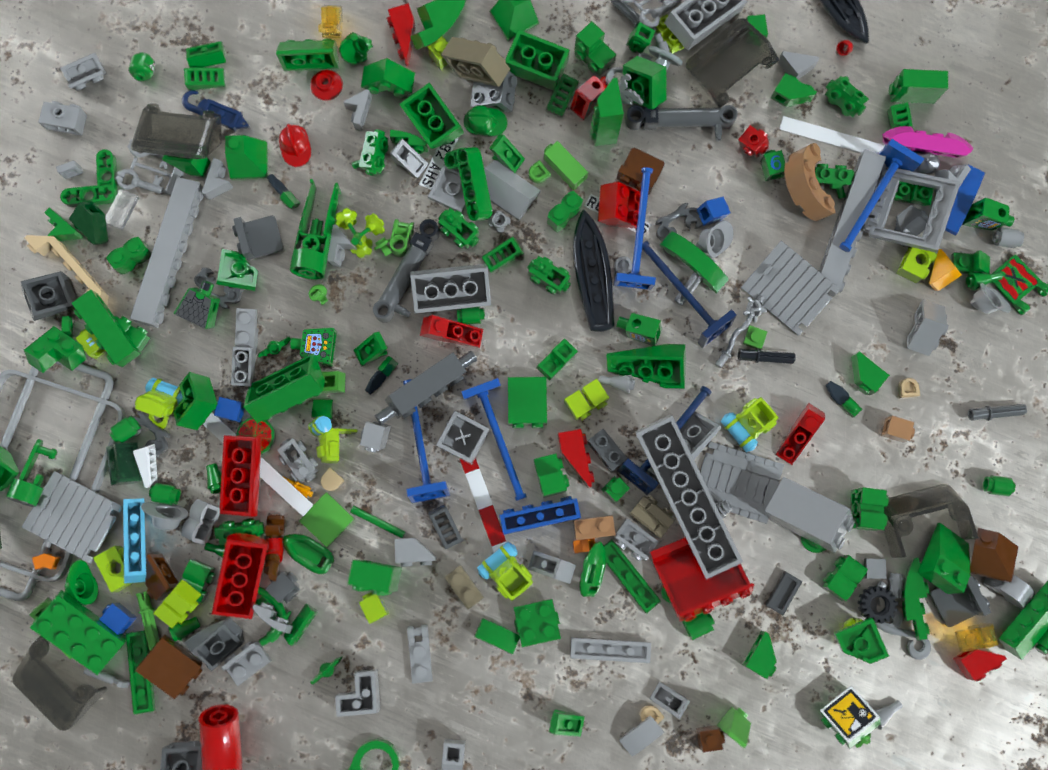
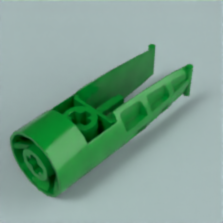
M310 179L311 187L301 215L289 270L294 275L302 278L320 280L324 278L332 229L336 221L335 216L341 190L338 183H335L325 221L324 236H321L324 221L317 218L312 220L310 234H308L317 189L313 179ZM321 244L325 245L323 253Z

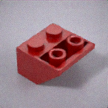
M618 181L601 185L598 221L613 227L637 228L641 192Z

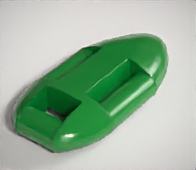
M288 534L283 537L284 548L294 561L313 573H328L334 563V556L326 547L302 534ZM325 556L327 559L322 567L318 566Z
M600 541L593 545L584 560L579 584L580 593L583 597H594L602 584L606 566V552Z

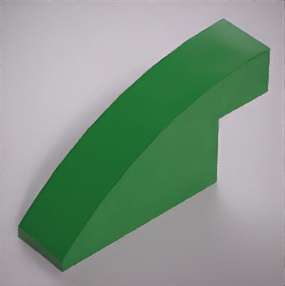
M434 0L416 8L425 30L410 36L415 49L424 48L442 37L459 17L466 0Z

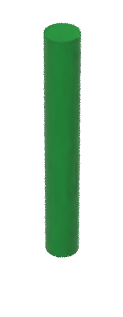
M353 506L350 513L401 539L406 533L356 506Z

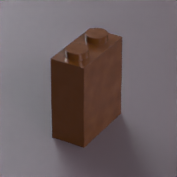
M164 634L135 671L175 700L178 695L183 696L190 687L187 685L192 678L196 680L201 674L203 662Z

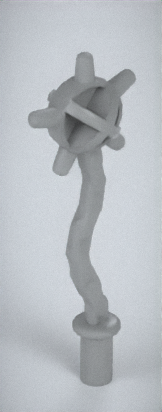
M750 296L747 298L749 303L743 314L748 315L743 325L733 332L726 351L722 350V355L715 363L719 368H722L727 359L732 357L730 353L732 352L736 337L750 325L752 319L753 322H757V317L762 312H767L762 303L765 298L764 296H761L759 300L752 299Z

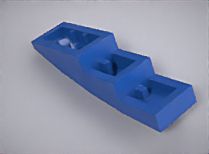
M969 164L968 166L971 170L959 187L945 231L953 235L958 233L985 175V172Z

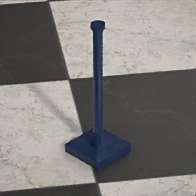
M645 241L642 244V251L649 256L709 325L702 332L698 344L704 348L732 326L737 316L736 313L731 309L719 320H714L649 246L650 243Z
M702 386L701 392L678 419L676 424L679 430L703 400L711 395L712 392L709 388ZM628 458L617 470V472L646 495L652 492L659 484L646 473L651 467L648 458L641 467H638Z

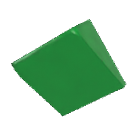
M313 400L311 418L316 419L319 416H326L332 419L333 400Z

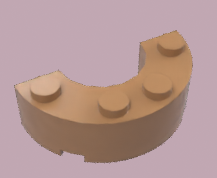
M817 143L809 144L788 156L789 161L785 163V180L789 193L796 206L800 205L804 209L802 213L813 221H819L836 213L834 200L831 195L826 194L822 190L815 175V165L822 161L821 151Z

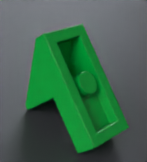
M499 134L489 147L494 154L492 159L498 161L514 173L525 160L503 134Z
M50 207L44 212L49 217L47 221L55 227L47 236H54L60 241L78 240L84 237Z
M981 250L976 251L974 254L957 252L951 254V261L960 273L990 274V256Z
M375 332L354 349V353L362 367L387 355L386 349L388 348L380 332Z
M555 710L550 722L549 733L581 737L585 716Z

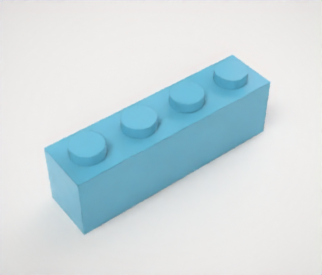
M123 499L124 583L145 582L146 579L145 512L141 509L144 499Z

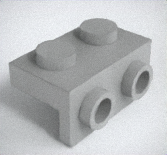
M96 53L61 67L69 83V88H75L76 91L87 87L85 83L90 81L96 83L103 80V75L107 74Z
M626 518L616 532V535L613 536L616 539L615 544L623 550L627 547L632 551L631 556L638 561L642 559L647 561L650 552L653 551L659 542L628 518Z

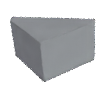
M783 51L778 63L788 75H793L799 79L814 69L819 61V57Z
M661 682L658 683L650 697V700L678 719L681 718L690 702L684 696Z

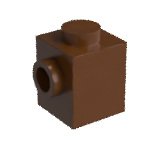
M716 725L696 728L699 749L703 753L723 750L722 744L725 743L724 732L720 731V728Z

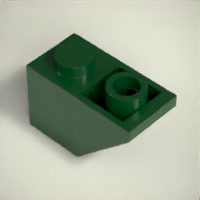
M93 201L79 202L69 220L93 245L107 243L108 233L105 214Z

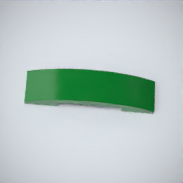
M671 231L660 243L659 246L672 257H678L703 278L702 282L716 294L729 280L726 274L710 257L679 234Z

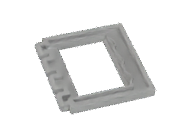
M897 169L879 198V202L876 203L869 217L871 218L867 219L863 231L869 233V237L938 253L961 182ZM884 170L883 174L881 175L880 182L886 174L887 170ZM900 181L938 189L922 237L884 228Z

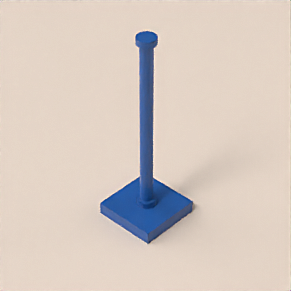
M891 139L878 152V154L886 157L884 164L889 169L846 240L840 244V249L845 252H850L853 241L896 170L903 169L913 172L924 160L923 157L894 139Z
M643 167L641 169L643 177L632 273H617L614 278V286L651 290L655 286L656 277L641 276L639 274L650 174L653 173L652 168Z
M497 378L461 391L464 400L474 396L481 399L515 491V500L518 501L527 496L526 493H523L487 396L489 395L488 391L501 386Z
M408 379V380L403 381V385H405L406 383H408V382L411 381L412 379ZM417 406L415 407L416 411L411 414L423 485L406 489L407 496L412 503L450 496L446 481L431 483Z

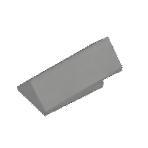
M694 412L680 429L693 459L699 455L721 429L719 424L697 412ZM651 466L647 472L659 483Z

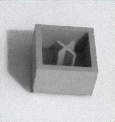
M454 411L436 446L472 465L490 430Z

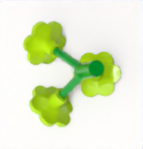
M345 208L342 212L336 214L335 218L337 220L335 224L344 230L350 228L354 235L351 243L357 248V250H351L353 254H356L359 258L370 255L372 253L373 241L367 239L365 234L367 232H372L374 235L384 233L383 220L378 218L375 213L367 215L365 217L367 222L366 229L359 233L353 227L357 223L356 211Z

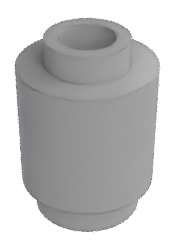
M1000 227L994 231L992 240L996 246L1016 248L1023 244L1024 233L1018 229Z

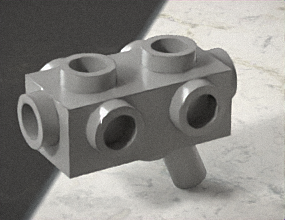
M294 438L283 441L280 444L281 447L277 450L280 453L278 458L284 465L287 464L290 467L291 471L289 473L293 479L300 482L306 481L307 483L316 477L315 473L318 471L316 468L318 463L312 455L308 457L304 452L307 448L301 440L297 442ZM296 450L297 455L292 457L291 451Z

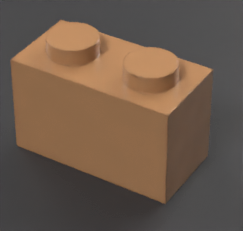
M613 516L573 521L575 541L616 535Z

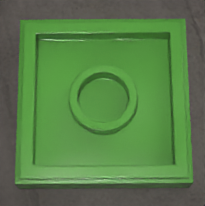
M326 492L299 521L328 548L355 518Z

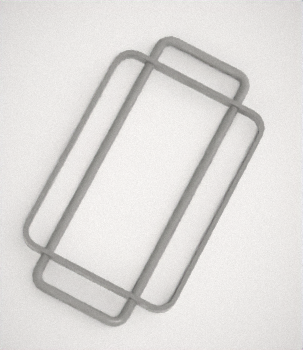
M80 364L75 368V370L105 380V387L100 398L38 378L39 370L33 366L29 374L17 370H6L0 373V392L5 381L10 376L18 375L27 378L0 444L6 450L35 381L98 402L69 476L75 482L106 405L112 406L118 411L117 423L126 417V412L120 405L108 401L114 382L110 374L84 364ZM112 437L91 488L96 493H99L118 444ZM44 540L39 555L48 554L52 543ZM66 552L60 570L53 577L40 574L42 569L35 570V567H33V570L30 571L0 561V567L30 577L24 592L16 593L0 587V596L14 601L26 600L31 596L37 580L54 582L62 579L68 572L74 555Z

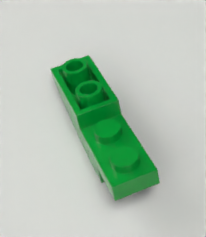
M919 558L911 560L902 589L904 622H913L916 641L928 639L927 635H930L928 623H924L923 619L925 607L919 600L927 598L929 593L928 583L924 582L923 577L918 574L922 563L919 562Z

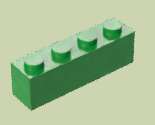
M90 289L72 302V305L75 307L74 313L79 319L85 321L86 325L84 327L91 335H95L97 338L95 340L96 344L102 350L105 349L108 353L106 357L112 365L116 364L124 367L141 354L98 293Z
M1048 581L998 638L1006 651L1021 660L1024 659L1048 630Z

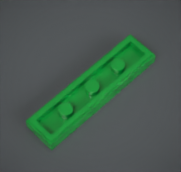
M613 539L603 545L606 552V564L647 614L661 600L615 544Z
M145 630L126 633L133 715L156 711L153 684L135 671L150 652Z

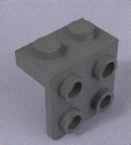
M509 71L499 87L474 81L471 106L497 105L506 113L512 112L515 102L517 77Z
M273 215L249 222H244L241 217L233 219L235 225L232 226L235 237L238 236L239 243H237L238 251L247 260L283 250L279 228Z
M970 576L964 593L946 594L939 588L930 591V596L947 627H953L975 615L985 616L991 613L989 601L982 595L979 589L980 584L973 576Z

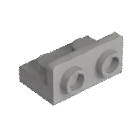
M251 641L241 647V653L237 656L232 654L224 660L226 664L221 668L223 671L227 670L237 686L241 685L272 661L259 641L253 644Z

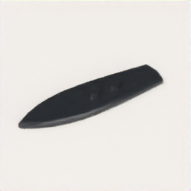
M820 0L829 15L845 32L865 44L869 43L868 23L859 0Z
M583 209L574 231L573 259L575 273L589 328L591 331L603 332L615 326L611 267L603 236L592 217Z

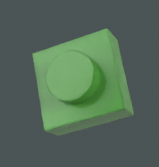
M749 325L742 344L761 350L768 331Z

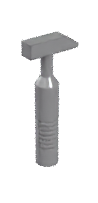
M87 668L84 670V674L110 684L116 683L117 687L126 688L130 683L128 680H117L114 676L102 671L96 675Z

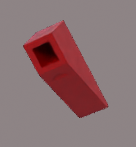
M409 3L388 9L389 17H386L389 28L394 29L395 33H392L394 43L399 44L400 49L397 51L400 60H404L406 66H409L413 46L410 36L415 34L416 26Z
M430 315L423 317L420 336L437 341L480 348L484 329Z
M808 403L795 421L776 455L793 465L824 422L825 413Z
M581 429L558 433L562 456L587 488H591L592 483H595L593 471L589 472L588 467L591 459L589 452L585 451L584 445H587L586 434H582Z

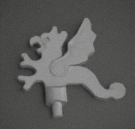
M629 74L623 75L620 79L621 84H619L622 104L632 105V102L635 101L642 105L643 100L640 98V95L631 89H626L628 87L626 80L629 81L631 76ZM609 76L606 77L607 84H609L612 79Z

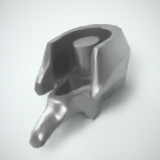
M916 152L924 160L913 172L932 174L938 170L940 160L937 155L931 152Z

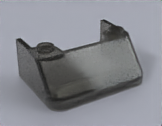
M941 484L889 497L888 506L884 507V514L888 517L884 533L892 558L906 557L901 537L907 536L912 532V517L947 508L950 517L957 521L961 538L964 540L978 539L968 505L950 485Z

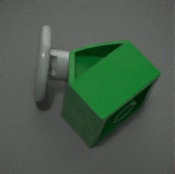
M655 46L649 47V52L658 58L655 62L636 56L623 65V75L629 74L631 76L629 81L626 80L628 84L626 89H631L640 95V98L643 100L642 106L651 110L667 100L666 71L669 65L681 66L683 64L679 57Z

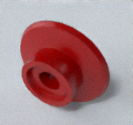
M332 70L317 72L310 82L311 92L320 100L336 98L343 88L340 75Z

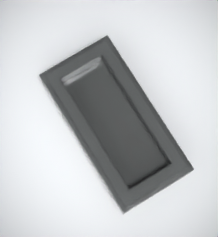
M784 571L765 605L784 616L803 581Z

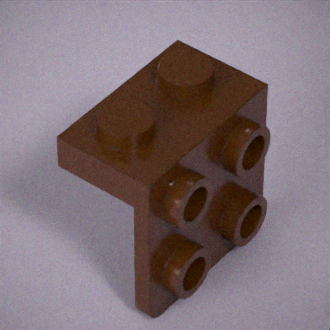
M632 148L624 164L621 165L616 179L641 192L643 177L641 169L643 167L652 168L653 173L650 174L648 195H650L665 163L644 151Z

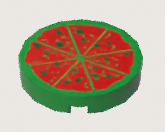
M253 418L243 421L236 433V436L262 437L261 455L272 448L276 439L275 429L270 422L263 420L256 423Z

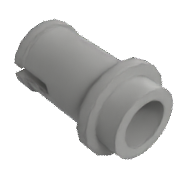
M890 573L888 579H890L891 594L895 595L896 598H903L902 583L905 580L903 574Z

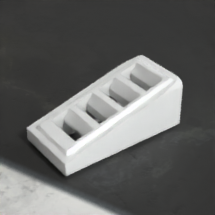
M155 444L134 450L133 454L145 488L158 483Z

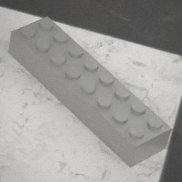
M668 415L635 431L705 578L708 579L743 563L673 416Z

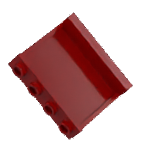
M686 537L650 552V559L679 622L683 620L685 622L691 621L696 618L697 614L702 612L703 614L710 613L715 609L714 607L719 605L727 606L733 602V599L738 597L741 599L746 598L753 592L754 584H750L741 564L706 579Z

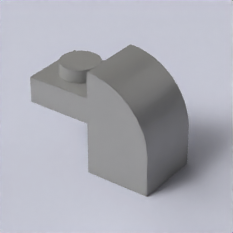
M1013 575L1011 583L989 577L983 582L986 587L1002 594L1006 601L1021 609L1026 607L1035 594L1026 582Z

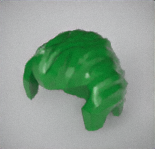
M352 32L340 43V56L344 61L351 64L363 63L367 61V53L373 47L371 44L372 40Z

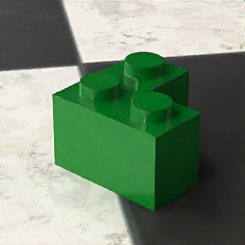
M591 21L576 35L574 53L578 60L584 61L588 65L592 73H596L600 77L615 63L617 54L604 43L605 33Z
M385 58L364 66L361 87L370 90L371 94L389 91L395 97L403 98L406 95L412 94L415 72Z
M55 326L24 349L28 363L41 373L47 371L56 362H60L73 371L86 360L83 345Z
M189 372L179 384L183 399L174 409L173 414L177 426L198 430L218 404L210 377Z
M555 453L533 460L543 498L567 491V487L570 485L567 474L563 475L561 471L564 468L561 457L557 458Z

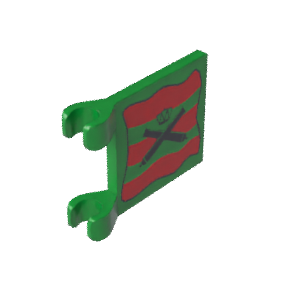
M1016 254L993 272H1001L1003 278L991 283L1013 304L1020 315H1024L1030 310V306L1021 299L1036 287L1042 297L1048 294V284L1041 281Z

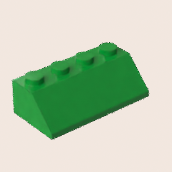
M613 78L597 99L596 106L593 107L594 114H592L593 122H591L590 139L594 140L595 146L616 144L624 112L618 78Z
M313 353L252 383L248 387L244 408L256 423L263 420L267 421L272 416L280 412L283 413L296 404L300 405L305 400L316 397L323 392L325 380L315 354Z

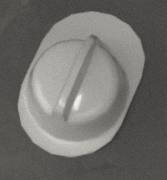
M721 221L714 227L703 230L696 246L704 253H708L712 258H716L730 246L733 240L732 225L728 221Z
M983 283L980 284L981 288L974 294V299L971 301L973 307L986 314L997 310L1007 313L1011 311L1007 299L997 290Z
M146 502L141 505V509L151 516L153 526L161 530L177 528L181 520L188 516V511L185 508L175 504L166 505Z

